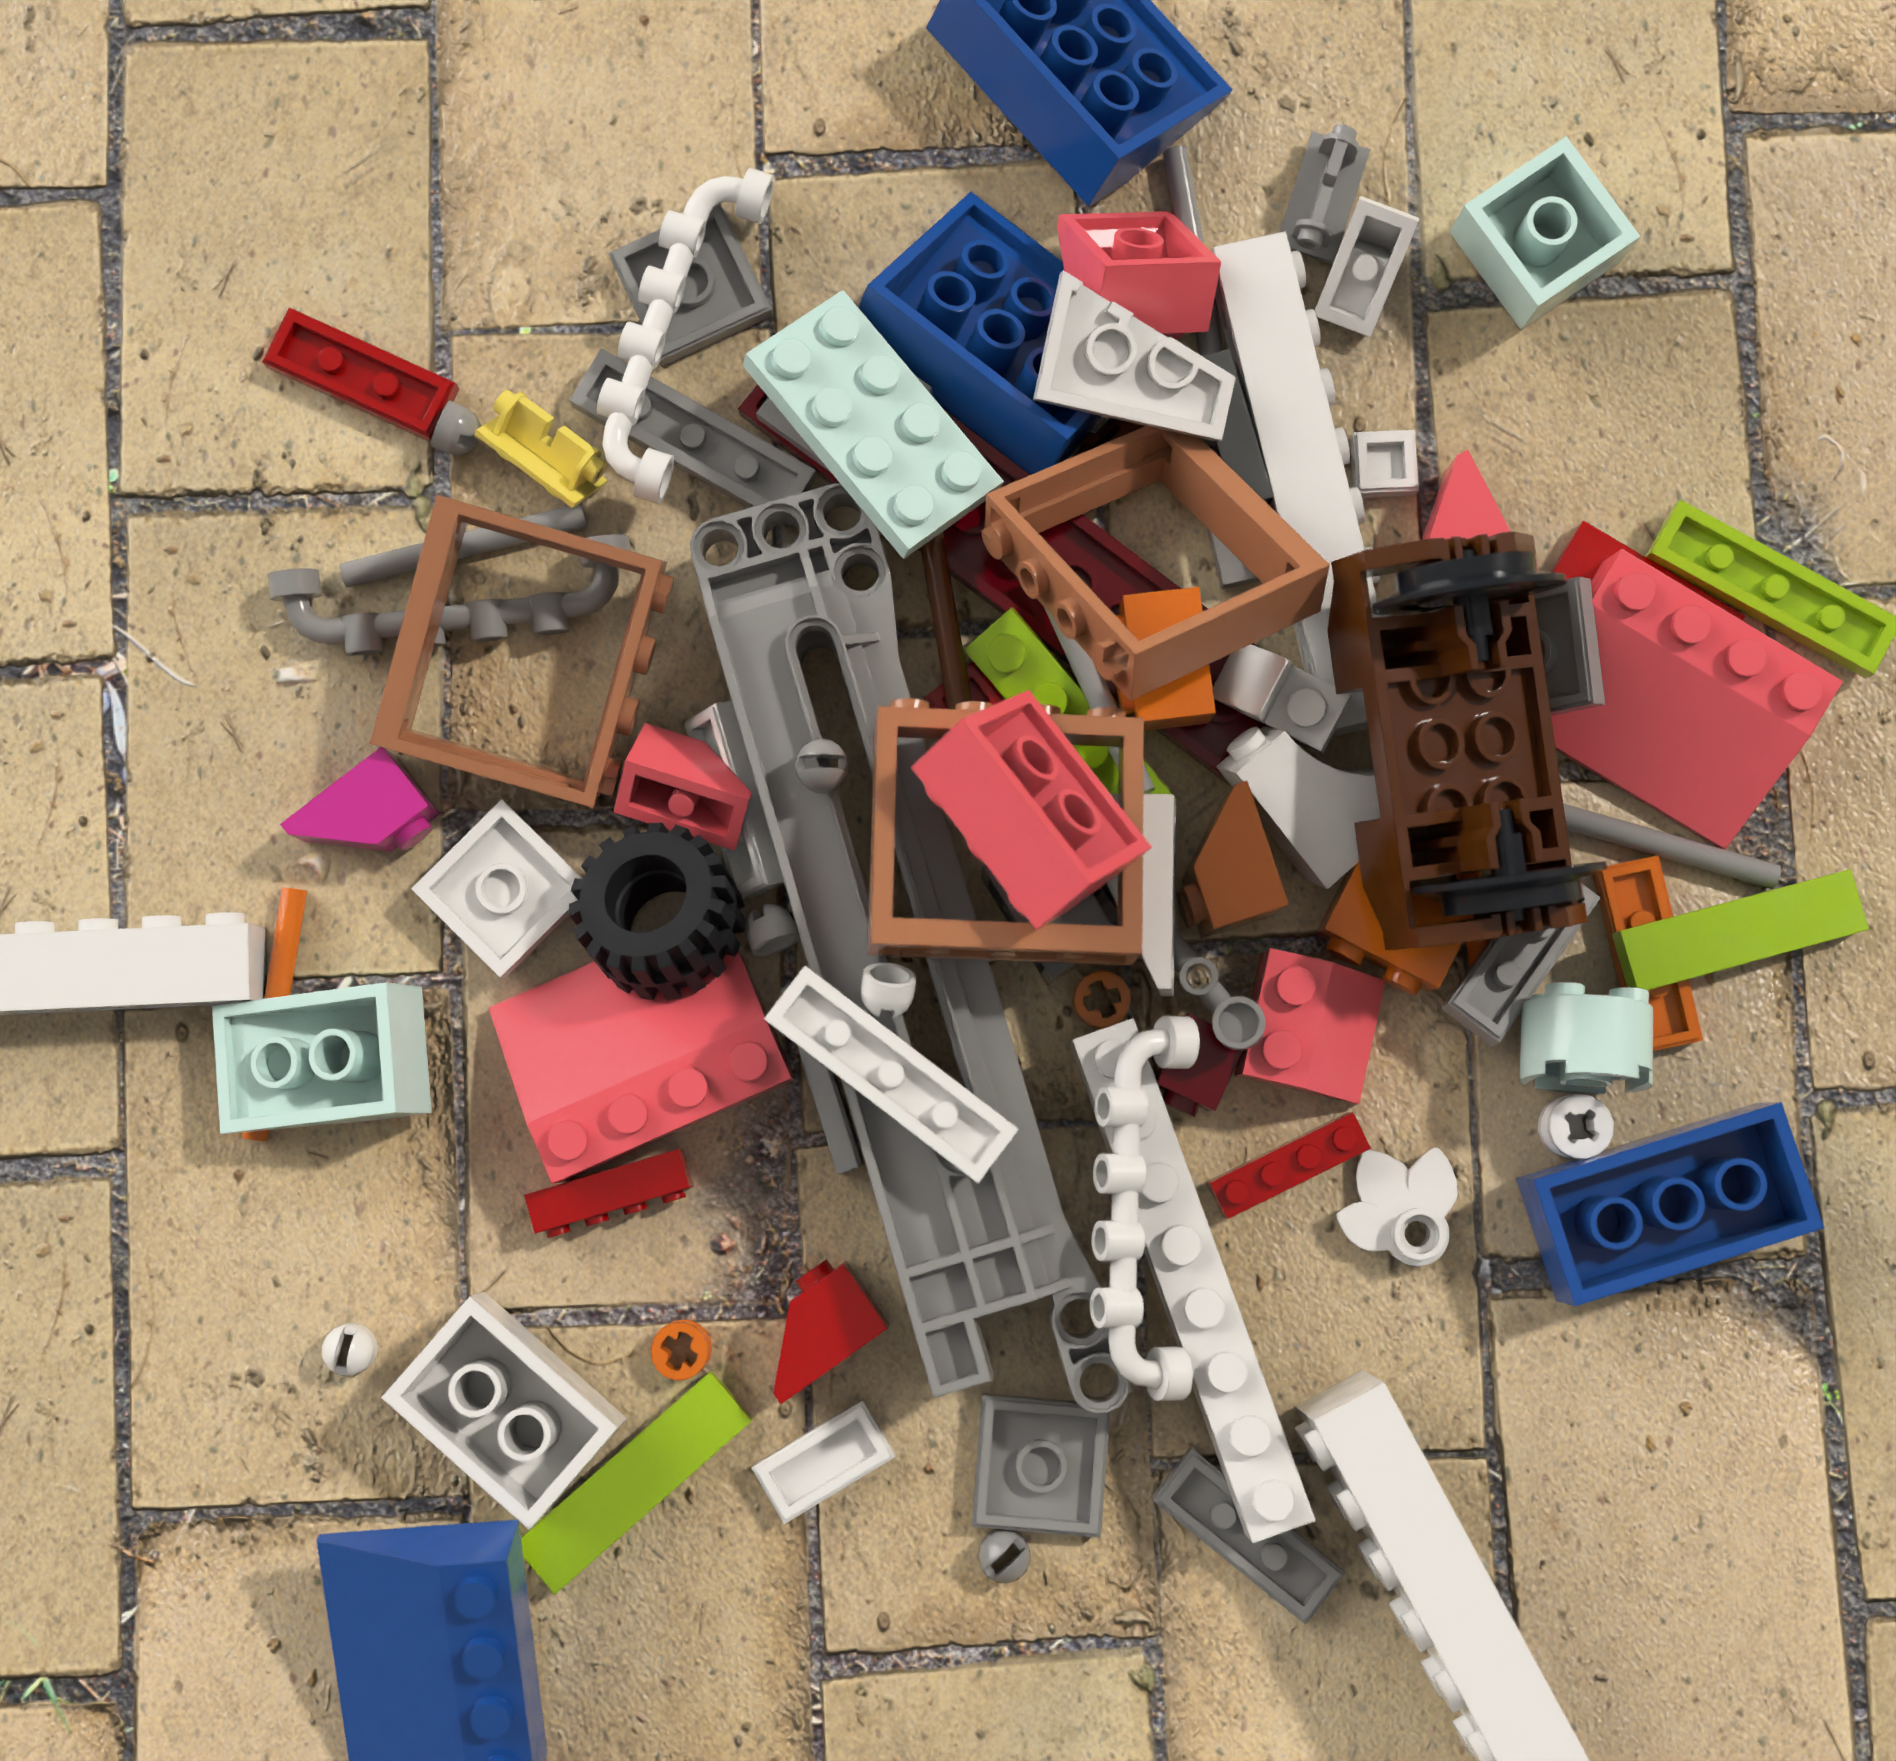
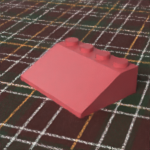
M1621 549L1602 562L1591 581L1592 604L1595 613L1605 705L1551 716L1556 751L1717 848L1725 850L1810 738L1843 681L1624 549Z
M740 949L735 957L725 955L722 961L727 969L718 978L711 972L702 979L706 985L705 988L693 993L689 986L681 988V998L667 1000L661 991L657 992L654 1000L640 998L634 989L628 994L618 988L611 978L608 979L594 961L489 1007L527 1126L552 1184L568 1181L796 1080L773 1025L764 1019L768 1013Z

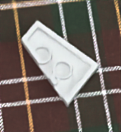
M1063 270L1059 275L1033 401L1215 442L1222 441L1236 377L1174 338L1164 336L1135 318L1129 310L1114 301L1106 300L1082 285V281Z

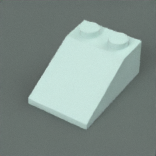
M384 982L212 1006L220 1134L372 1121L432 1113L422 987Z

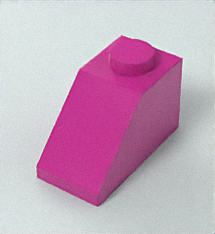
M380 747L280 825L288 835L304 842L392 852L398 846L404 851L422 841L433 829L429 822L441 813L399 758L388 749Z

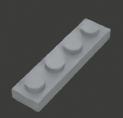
M601 348L569 400L572 407L605 426L608 417L599 415L596 411L601 388L607 378L621 382L628 363ZM650 376L645 390L642 411L637 423L634 426L632 425L628 436L629 440L646 450L651 448L673 455L674 466L748 508L803 493L810 489L817 477L815 469ZM778 524V525L786 529V527H787L788 524Z

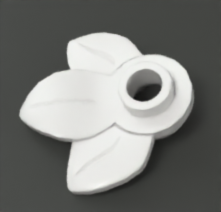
M1434 1147L1425 1152L1408 1169L1402 1162L1387 1154L1373 1150L1361 1153L1355 1172L1356 1190L1361 1201L1342 1208L1336 1214L1343 1233L1357 1247L1366 1251L1389 1250L1397 1260L1407 1265L1425 1266L1435 1262L1447 1248L1449 1227L1445 1216L1453 1207L1458 1196L1457 1181L1447 1157L1439 1148ZM1414 1221L1420 1222L1426 1230L1424 1241L1417 1246L1410 1245L1405 1239V1229L1408 1224Z

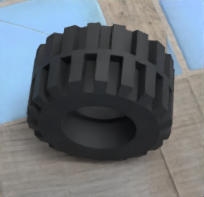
M649 823L647 832L643 833L638 830L636 825L624 829L623 834L625 838L614 843L612 838L609 837L599 844L603 852L597 858L589 855L581 865L586 872L585 878L574 879L571 892L578 901L569 904L570 918L577 925L573 928V931L578 941L607 978H611L618 988L628 994L634 989L640 998L654 1000L657 992L661 991L667 1000L681 998V988L687 986L695 993L706 987L702 980L704 977L712 972L718 978L727 969L722 959L726 954L735 957L741 946L734 933L745 932L746 918L740 911L741 908L745 907L742 895L710 844L700 835L694 838L688 828L675 825L669 833L663 823ZM667 892L686 893L683 906L669 923L649 932H631L636 914L649 900Z

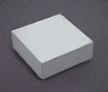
M1415 430L1352 433L1350 437L1352 485L1359 489L1362 498L1415 496L1417 494L1419 485Z

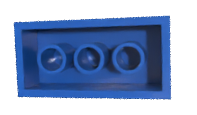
M1782 1102L1755 1103L1607 1149L1599 1155L1587 1159H1575L1516 1178L1555 1300L1571 1306L1585 1304L1824 1229Z

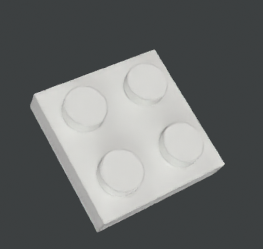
M501 799L411 889L500 978L505 979L569 915V904L578 901L571 892L574 879L582 877Z

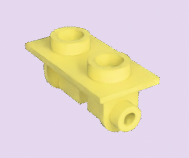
M509 390L502 392L493 406V410L500 415L476 429L474 433L475 436L493 448L500 457L513 463L545 487L551 495L561 499L571 508H574L607 484L608 480L602 475L606 471L608 464L600 459L602 452L598 448L591 446L566 426L559 428L554 439H552L547 434L554 417L528 399L522 392L516 394Z

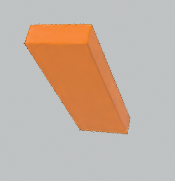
M1659 855L1610 865L1606 869L1593 874L1596 892L1600 897L1599 904L1620 988L1627 987L1611 933L1673 917ZM1689 979L1647 990L1649 991V1004L1653 1006V1051L1703 1041Z

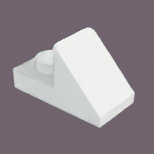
M1360 196L1315 307L1316 316L1371 337L1419 218Z
M1252 644L1229 655L1213 686L1214 700L1268 727L1284 730L1292 739L1322 754L1352 699L1350 693L1336 694L1334 685L1293 666L1289 659Z

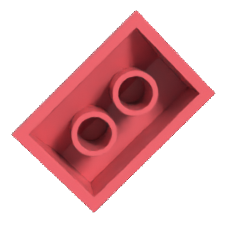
M1030 690L961 719L911 767L925 785L929 798L946 812L966 838V843L972 854L987 865L1007 891L1008 898L1013 907L1020 914L1027 917L1036 930L1068 912L1152 848Z

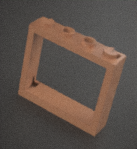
M1145 426L986 494L985 529L981 531L983 542L988 552L995 559H1001L1019 579L1024 592L1032 599L1037 598L1055 618L1063 635L1068 639H1074L1091 657L1099 674L1105 680H1112L1130 701L1321 612L1330 564L1201 438ZM1157 481H1161L1263 584L1139 641L1038 533Z
M436 495L370 744L591 808L601 803L603 794L613 797L623 765L622 760L613 758L620 734L630 736L640 704L639 699L630 697L636 673L648 674L656 648L657 639L647 636L653 612L665 613L672 591L674 577L664 575L667 562ZM467 524L641 574L585 779L412 730Z
M902 698L891 701L890 707L878 706L874 723L868 956L1132 965L1141 956L1143 856L1118 874L1117 926L1048 923L1036 930L1031 923L892 918L897 737L941 739L961 719L993 704L981 701H967L958 703L956 709L929 708V703L924 700ZM1041 704L1072 745L1119 747L1118 804L1143 835L1144 718L1126 717L1124 710L1113 707L1093 708L1087 711V715L1061 714L1059 707Z

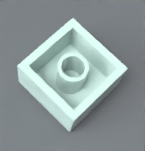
M1567 136L1466 203L1449 232L1520 330L1621 263L1641 237Z

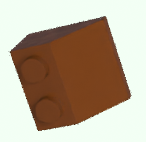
M1248 781L1235 784L1220 802L1181 879L1183 883L1182 891L1176 892L1178 906L1186 927L1197 926L1201 939L1271 917L1289 905Z

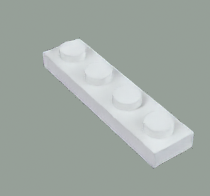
M806 966L803 967L764 1018L977 1183H979L1019 1130Z

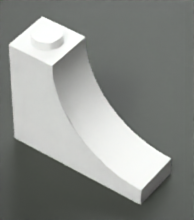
M1263 726L1260 729L1252 727L1230 743L1227 748L1230 755L1216 766L1232 787L1235 784L1248 781L1262 826L1306 881L1325 889L1331 887L1359 861L1354 823L1380 818L1374 768L1362 770L1333 768L1309 755L1284 730Z

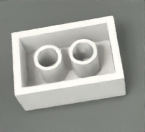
M485 1292L472 1295L463 1303L381 1397L529 1530L543 1518L627 1420L620 1411Z

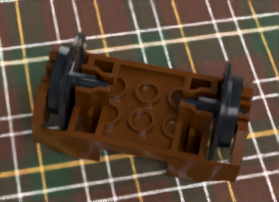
M1514 531L1501 532L1489 537L1488 534H1481L1469 539L1461 538V536L1449 539H1425L1367 549L1332 561L1334 584L1327 629L1336 694L1363 692L1380 818L1355 822L1354 826L1362 884L1382 928L1385 950L1498 938L1500 936H1511L1523 932L1570 927L1588 922L1585 903H1577V900L1583 899L1581 880L1606 869L1607 862L1574 865L1571 862L1534 594L1565 585L1567 583L1566 575L1538 571L1534 536ZM1397 573L1394 575L1396 594L1371 606L1367 578ZM1372 613L1375 614V615H1395V616H1385V617H1375V618H1372ZM1491 870V875L1415 886L1411 887L1410 892L1409 881ZM1411 894L1438 898L1442 917L1473 914L1474 918L1415 926Z

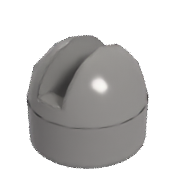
M449 400L437 422L430 446L453 455H464L475 450L478 442L474 438L477 437L474 433L476 429L482 426L477 415L468 408Z
M815 739L806 743L800 749L796 757L795 768L799 780L807 789L815 793H830L837 790L845 782L849 772V763L845 751L839 744L829 739ZM805 758H838V768L818 767L805 769Z
M994 1529L983 1538L979 1546L981 1569L988 1578L998 1583H1011L1020 1579L1030 1564V1549L1024 1536L1016 1530ZM1014 1543L1020 1552L999 1572H996L990 1565L1000 1558Z

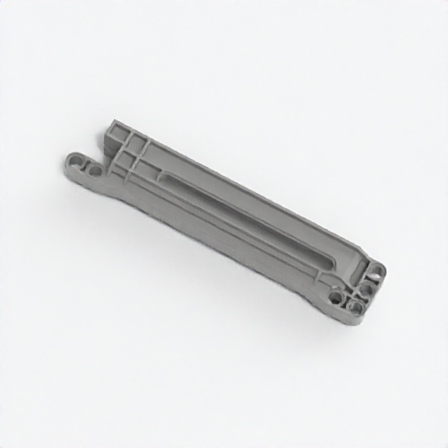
M834 483L712 518L700 524L693 532L690 549L707 616L809 969L912 1047L903 1014L897 1018H891L890 1010L881 1009L879 1017H876L865 1007L861 1000V984L865 967L875 963L888 962L886 956H868L869 897L838 791L835 790L830 793L810 791L799 780L795 768L796 757L800 749L812 740L822 739L802 671L803 659L811 650L816 648L828 649L835 654L839 661L872 777L874 723L878 706L890 707V702L893 700L911 698L899 660L891 573L877 527L840 483ZM843 506L854 508L860 514V519L853 528L839 531L831 528L826 523L827 517L832 510ZM778 524L793 525L800 532L798 539L787 548L778 549L772 547L765 540L772 527ZM719 541H728L738 547L736 557L725 566H714L705 560L707 550ZM860 565L871 567L878 574L877 582L865 591L850 589L843 580L845 574L851 568ZM897 737L894 852L913 917L919 919L977 921L945 812L929 798L925 785L911 768L927 752L922 738ZM805 758V769L831 768L828 758ZM926 958L963 1087L1019 1129L979 1183H977L841 1078L933 1398L992 1381L994 1373L978 1317L1051 1295L1052 1302L1049 1309V1320L1068 1386L1076 1402L1085 1410L1096 1414L1109 1413L1118 1408L1126 1399L1130 1387L1129 1380L1119 1373L1111 1359L1108 1341L1109 1328H1097L1094 1325L1091 1330L1084 1334H1073L1062 1326L1061 1314L1064 1307L1075 1299L1090 1301L1093 1291L1096 1288H1100L1065 1220L989 961ZM1095 1363L1107 1364L1115 1371L1116 1381L1114 1387L1108 1394L1102 1397L1089 1396L1080 1388V1378L1083 1371Z

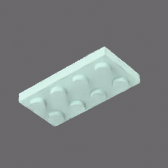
M844 290L745 354L742 364L745 370L903 559L985 502L987 493L1001 488L1004 482Z

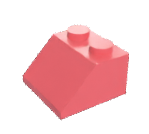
M1172 211L1058 215L1057 230L1064 271L1082 281V285L1106 300L1114 301L1129 310L1135 318L1166 337L1179 339L1184 336V333L1209 331L1221 261Z
M1274 948L1265 950L1260 954L1251 999L1260 1006L1264 1013L1265 1031L1261 1040L1255 1046L1242 1051L1236 1064L1234 1076L1359 1104L1385 981L1334 962Z

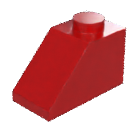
M826 1259L795 1281L802 1292L796 1295L789 1303L773 1392L780 1404L889 1327L890 1323L847 1261H844L834 1269Z

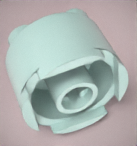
M1555 982L1546 984L1545 994H1534L1531 999L1523 1002L1520 1024V1083L1525 1085L1535 1079V1088L1579 1094H1606V1087L1611 1086L1613 1081L1624 1080L1625 1093L1651 1088L1653 1086V1006L1649 1004V991L1641 988L1621 987L1610 989L1609 996L1585 994V986L1579 983Z

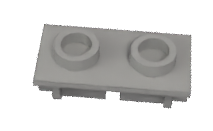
M1335 125L1332 133L1325 135L1312 131L1280 232L1286 231L1291 251L1299 250L1302 255L1333 264L1341 244L1371 150L1359 146V143L1355 140L1357 131L1350 126Z

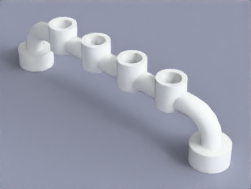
M749 168L744 179L729 176L710 179L695 189L686 204L683 214L668 210L664 217L658 244L660 247L669 249L663 269L649 265L643 274L638 292V301L649 305L642 325L630 321L626 323L620 337L617 356L629 361L621 382L611 378L605 380L599 394L596 410L597 414L608 417L602 442L606 460L618 475L634 483V497L660 504L666 494L674 467L673 455L648 448L641 459L631 453L627 442L632 425L634 426L637 423L641 414L645 390L651 373L661 359L666 332L671 318L681 304L686 277L693 258L697 257L701 249L709 214L713 207L719 203L734 202L737 203V217L761 224L767 214L774 190L775 176Z
M1161 1016L1153 1030L1143 1031L1129 1040L1117 1059L1114 1087H1101L1095 1098V1116L1098 1124L1102 1127H1113V1154H1099L1093 1167V1181L1099 1193L1112 1194L1111 1221H1097L1092 1230L1091 1244L1095 1258L1099 1261H1110V1288H1096L1093 1291L1090 1299V1315L1095 1327L1109 1328L1108 1341L1111 1359L1119 1373L1133 1384L1147 1387L1148 1393L1155 1401L1186 1399L1192 1387L1193 1371L1190 1357L1183 1347H1153L1149 1351L1146 1360L1140 1357L1136 1350L1135 1328L1140 1325L1144 1311L1141 1293L1136 1288L1137 1260L1142 1257L1145 1248L1144 1230L1138 1221V1194L1143 1191L1147 1176L1145 1161L1139 1154L1140 1127L1145 1123L1148 1114L1147 1096L1141 1088V1072L1144 1063L1151 1056L1154 1057L1155 1062L1161 1068L1189 1069L1194 1065L1199 1053L1200 1038L1195 1021L1188 1016Z

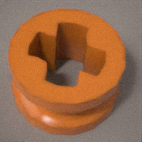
M1098 971L1090 973L1080 981L1074 990L1072 1001L1074 1011L1080 1021L1089 1027L1104 1029L1123 1020L1129 1011L1131 997L1129 988L1122 978L1115 973ZM1100 982L1105 991L1115 989L1118 993L1119 1002L1111 1005L1114 1011L1112 1016L1103 1018L1099 1010L1087 1011L1083 998L1092 995L1088 987L1093 983Z
M688 1319L675 1320L661 1328L651 1345V1359L657 1371L666 1378L676 1381L688 1380L697 1375L707 1365L712 1353L711 1338L706 1329L699 1323ZM682 1333H686L693 1338L690 1349L697 1353L698 1356L694 1364L686 1359L682 1362L681 1367L675 1366L670 1362L673 1351L665 1346V1343L669 1336L677 1340L681 1337Z

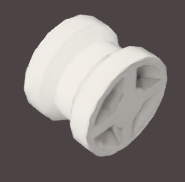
M1564 1095L1555 1098L1543 1108L1538 1119V1132L1542 1143L1550 1152L1563 1158L1587 1159L1599 1155L1608 1147L1613 1137L1614 1122L1609 1109L1600 1100L1590 1095ZM1585 1116H1587V1118L1585 1119L1586 1130L1589 1132V1134L1584 1130V1123L1582 1120Z

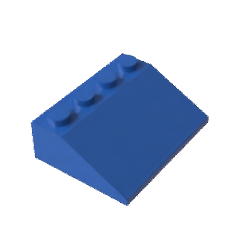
M940 0L926 26V29L1088 206L1130 181L1225 101L1233 91L1227 82L1151 0Z
M971 191L867 285L858 308L913 374L932 387V396L939 405L1030 475L1065 461L1080 445L1079 441L1083 436L1090 432L1103 417L1033 401L1059 275L1064 270L1063 262Z
M519 1519L319 1534L316 1542L349 1761H546L547 1744Z

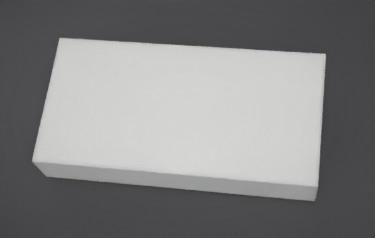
M862 1399L752 1466V1470L783 1524H786L895 1458L896 1454L865 1400Z

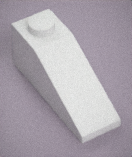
M1111 794L1118 803V794ZM1143 794V836L1152 848L1143 855L1141 957L1160 996H1174L1176 802L1174 794ZM1118 874L1106 883L1116 905L1118 903Z

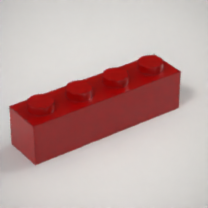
M1347 1112L1207 1181L1206 1184L1223 1218L1229 1219L1371 1149L1354 1113Z
M676 1149L528 1193L524 1197L534 1233L546 1231L547 1238L571 1232L569 1224L580 1220L585 1221L586 1227L608 1221L607 1212L623 1208L624 1215L648 1209L646 1201L661 1197L663 1204L685 1198L684 1189L694 1186L683 1149Z

